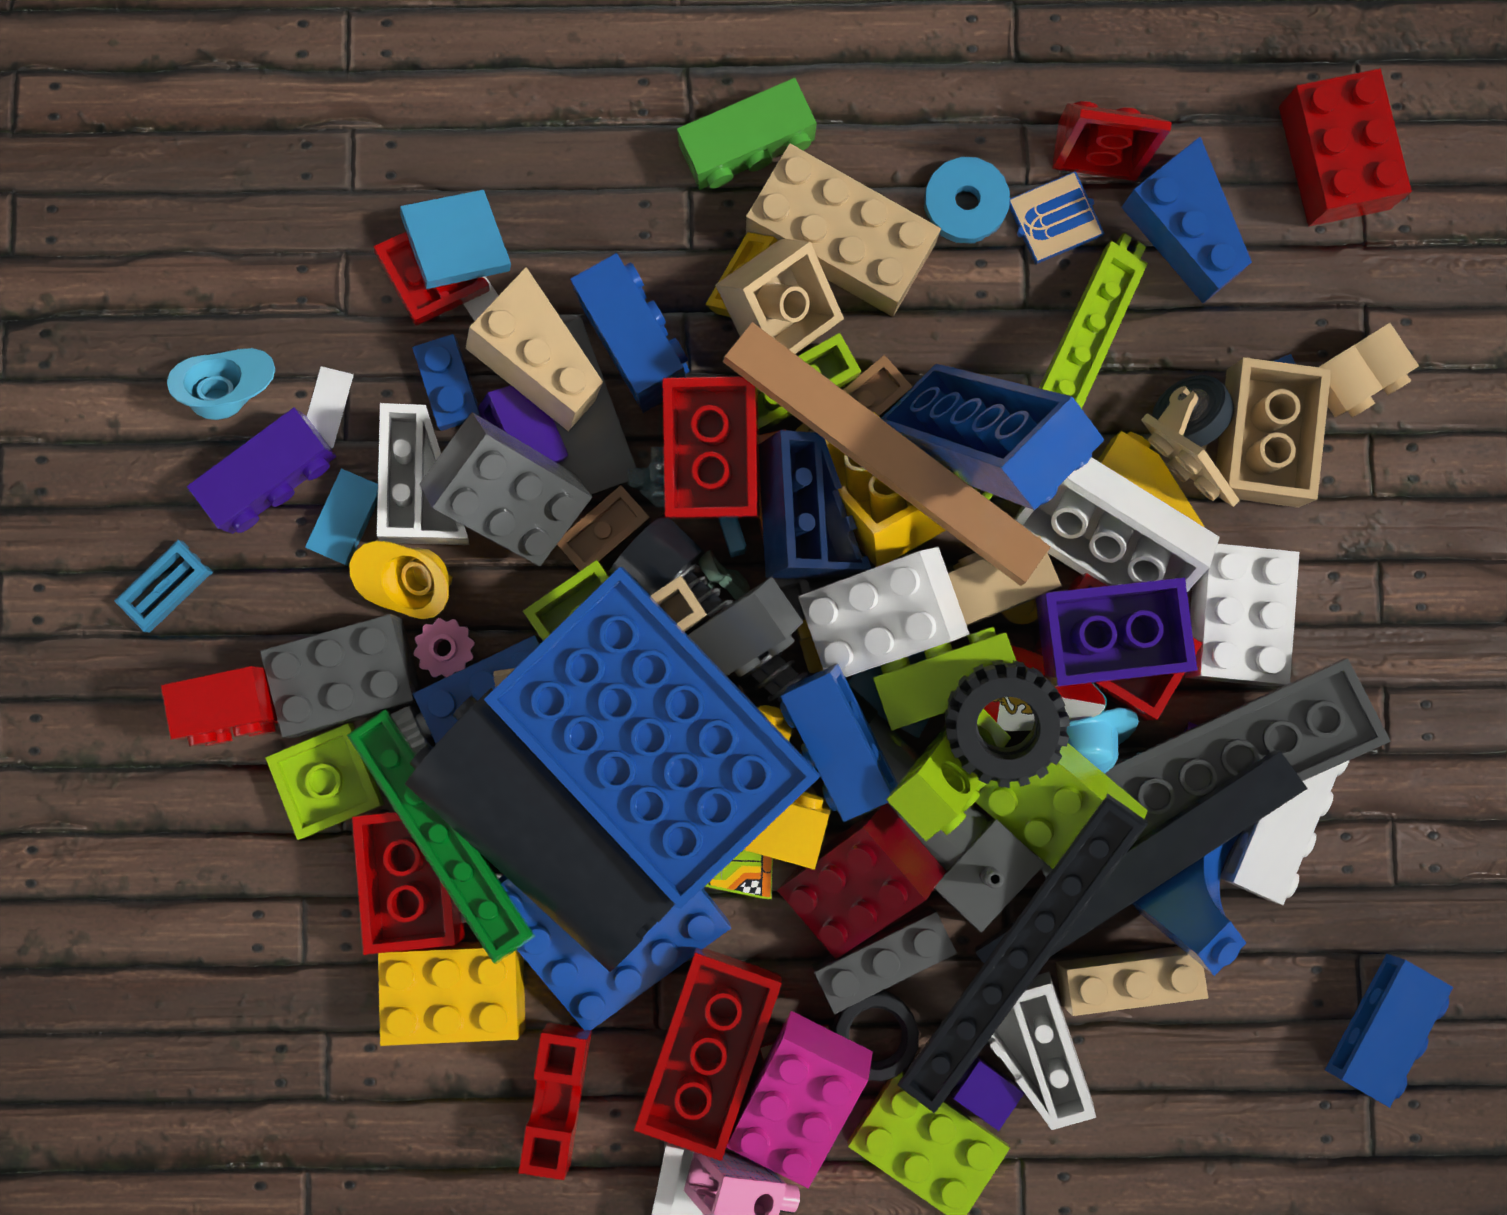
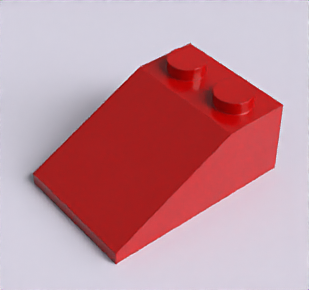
M1080 101L1074 104L1067 103L1058 121L1052 169L1136 181L1171 131L1172 122L1153 115L1140 114V111L1129 107L1112 110L1098 108L1095 103Z

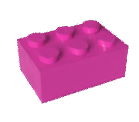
M790 1011L739 1108L726 1148L809 1189L868 1082L873 1051Z

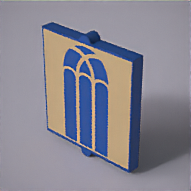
M1076 171L1010 198L1009 208L1019 228L1017 236L1023 237L1035 265L1098 239L1105 234L1092 207L1094 200L1088 198Z

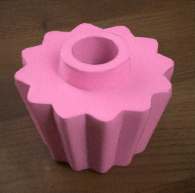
M438 618L433 625L425 624L423 626V633L415 637L417 648L413 654L420 659L419 667L429 670L432 677L440 675L448 677L455 672L465 669L466 663L473 660L471 649L475 645V642L468 637L469 629L467 627H460L455 619L446 622ZM442 640H448L451 644V651L446 656H440L437 653L438 645Z

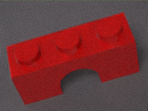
M549 1022L542 1030L534 1079L536 1080L534 1102L525 1129L518 1173L565 1180L571 1165L592 1030L589 1031L581 1027Z

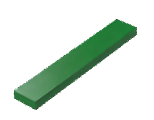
M383 710L347 734V737L494 964L499 963L535 937L533 931L483 855L405 785L415 770L409 763L417 754L387 710Z

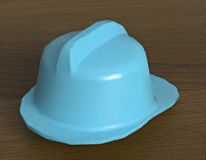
M254 348L190 357L178 363L169 373L167 386L169 393L177 402L189 406L197 415L206 419L220 420L238 413L250 398L266 389L273 380L276 368L273 359L266 352Z
M1116 708L1103 711L1095 717L1089 716L1080 720L1069 721L1070 726H1067L1066 730L1069 736L1068 743L1105 774L1115 765L1118 759V745L1128 739L1136 730L1139 722L1136 712L1130 709Z

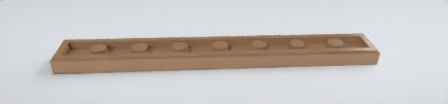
M753 322L725 355L723 363L1018 585L1022 586L1027 582L1051 546Z

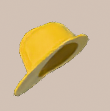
M376 540L365 543L357 549L349 563L350 578L355 589L366 600L378 606L403 613L410 617L428 619L435 617L444 610L449 599V586L452 583L453 577L448 575L446 565L442 559L431 550L423 548L411 549L392 542Z

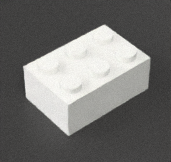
M1217 544L1210 567L1192 586L1190 609L1193 638L1202 642V645L1196 654L1197 671L1186 672L1185 678L1270 687L1283 686L1290 683L1299 552Z
M939 547L915 552L798 596L823 670L838 663L845 677L969 635Z

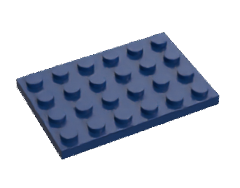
M619 567L484 698L486 703L680 910L820 777V774L623 567Z

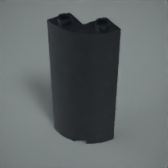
M490 688L479 700L471 695L453 714V717L458 721L434 747L427 744L411 760L409 764L415 770L405 785L611 972L638 946L646 933L657 922L659 923L675 904L486 703L484 698L493 689Z

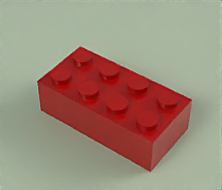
M696 948L634 1131L722 1161L782 984L781 974L707 948Z

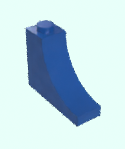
M1244 831L1132 903L1144 918L1214 976L1224 966L1231 964L1238 956L1240 949L1246 944L1232 922L1225 916L1220 899V877L1224 862L1230 849Z

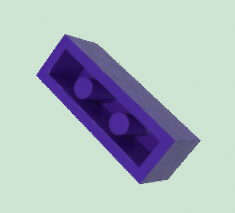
M293 407L190 483L187 488L218 529L231 534L235 532L242 533L253 527L259 521L258 515L271 505L276 507L288 501L295 493L293 489L306 479L309 481L323 475L330 467L329 462L337 456L308 417Z

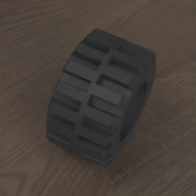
M1003 660L992 661L993 665L983 667V664L973 668L974 672L968 677L964 675L958 681L959 686L957 689L951 691L948 698V708L945 709L947 738L955 759L958 758L960 760L962 768L966 772L977 774L979 781L989 784L990 780L997 781L999 787L1010 788V782L1018 781L1021 787L1030 784L1028 778L1036 774L1040 779L1049 773L1047 767L1051 762L1055 765L1058 764L1062 758L1060 753L1061 747H1067L1069 740L1066 732L1067 726H1070L1069 715L1065 710L1064 706L1066 705L1061 695L1050 680L1045 678L1040 671L1034 667L1032 669L1026 667L1022 662L1013 660V663H1004ZM1014 697L1021 699L1033 711L1035 721L1032 731L1025 740L1015 746L996 747L984 741L979 734L977 720L981 711L987 704L998 698Z

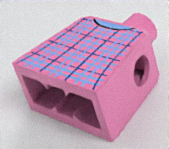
M696 1152L693 1154L684 1191L703 1215H779L780 1212L793 1214L797 1210L800 1201L798 1186L786 1183L774 1171L744 1156L727 1152L724 1153L722 1161Z

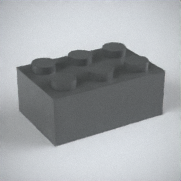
M471 412L420 482V486L433 509L538 566L542 565L592 498L576 474Z
M392 614L260 651L282 738H299L376 716L383 710L390 712L417 704L413 693L421 690L404 622L402 618Z

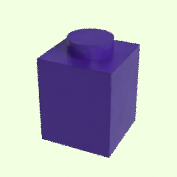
M977 1055L950 1094L954 1100L999 1131L1024 1095V1092L1015 1081Z

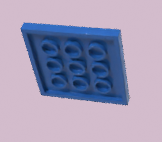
M505 875L499 878L500 883L535 935L533 939L518 948L517 951L584 1030L591 1031L693 957L696 948L704 949L731 929L729 920L703 888L681 910L674 905L663 919L646 933L638 946L609 972Z

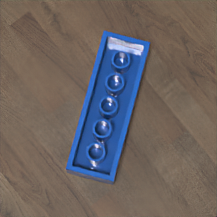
M935 364L881 418L968 485L1032 510H1036L1040 505L1050 501L1057 493L1058 487L1073 471L1086 465L1092 457V452L1104 441V438L1072 396L941 364Z

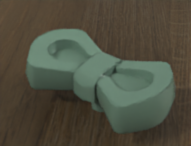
M711 550L705 552L698 559L700 568L709 579L707 585L710 588L720 584L727 589L735 600L749 592L750 586L747 580L737 570L727 569L723 566Z

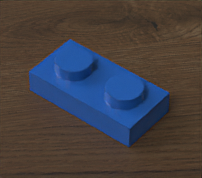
M451 334L412 347L438 428L443 431L462 425L471 412L481 417L455 335Z

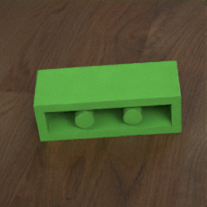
M793 78L677 128L679 147L699 190L708 186L710 188L724 186L733 179V175L747 169L754 172L765 168L772 162V158L784 154L790 143L804 151L811 145V141L815 140L817 123L796 78Z

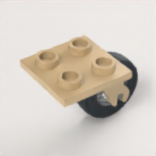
M1196 375L1182 379L1169 387L1160 396L1154 406L1152 416L1147 413L1141 419L1152 434L1148 441L1160 454L1170 459L1166 465L1177 478L1183 482H1186L1189 478L1195 481L1194 485L1207 498L1214 501L1219 497L1234 507L1240 500L1205 451L1207 444L1218 438L1230 424L1234 414L1232 397L1226 387L1212 376Z

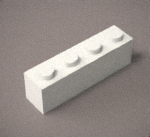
M1349 761L1304 780L1303 783L1308 788L1307 790L1245 829L1234 843L1220 879L1268 901L1284 905L1286 898H1290L1298 886L1299 875L1297 871L1303 857H1307L1315 845L1316 834L1314 830L1320 816H1324L1328 812L1332 804L1333 793L1331 789L1335 779L1345 771Z

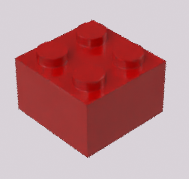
M249 666L161 685L171 740L188 739L189 747L204 744L205 746H213L233 741L231 733L234 734V737L246 735L254 737L276 732L275 724H278V719L265 669L262 667Z

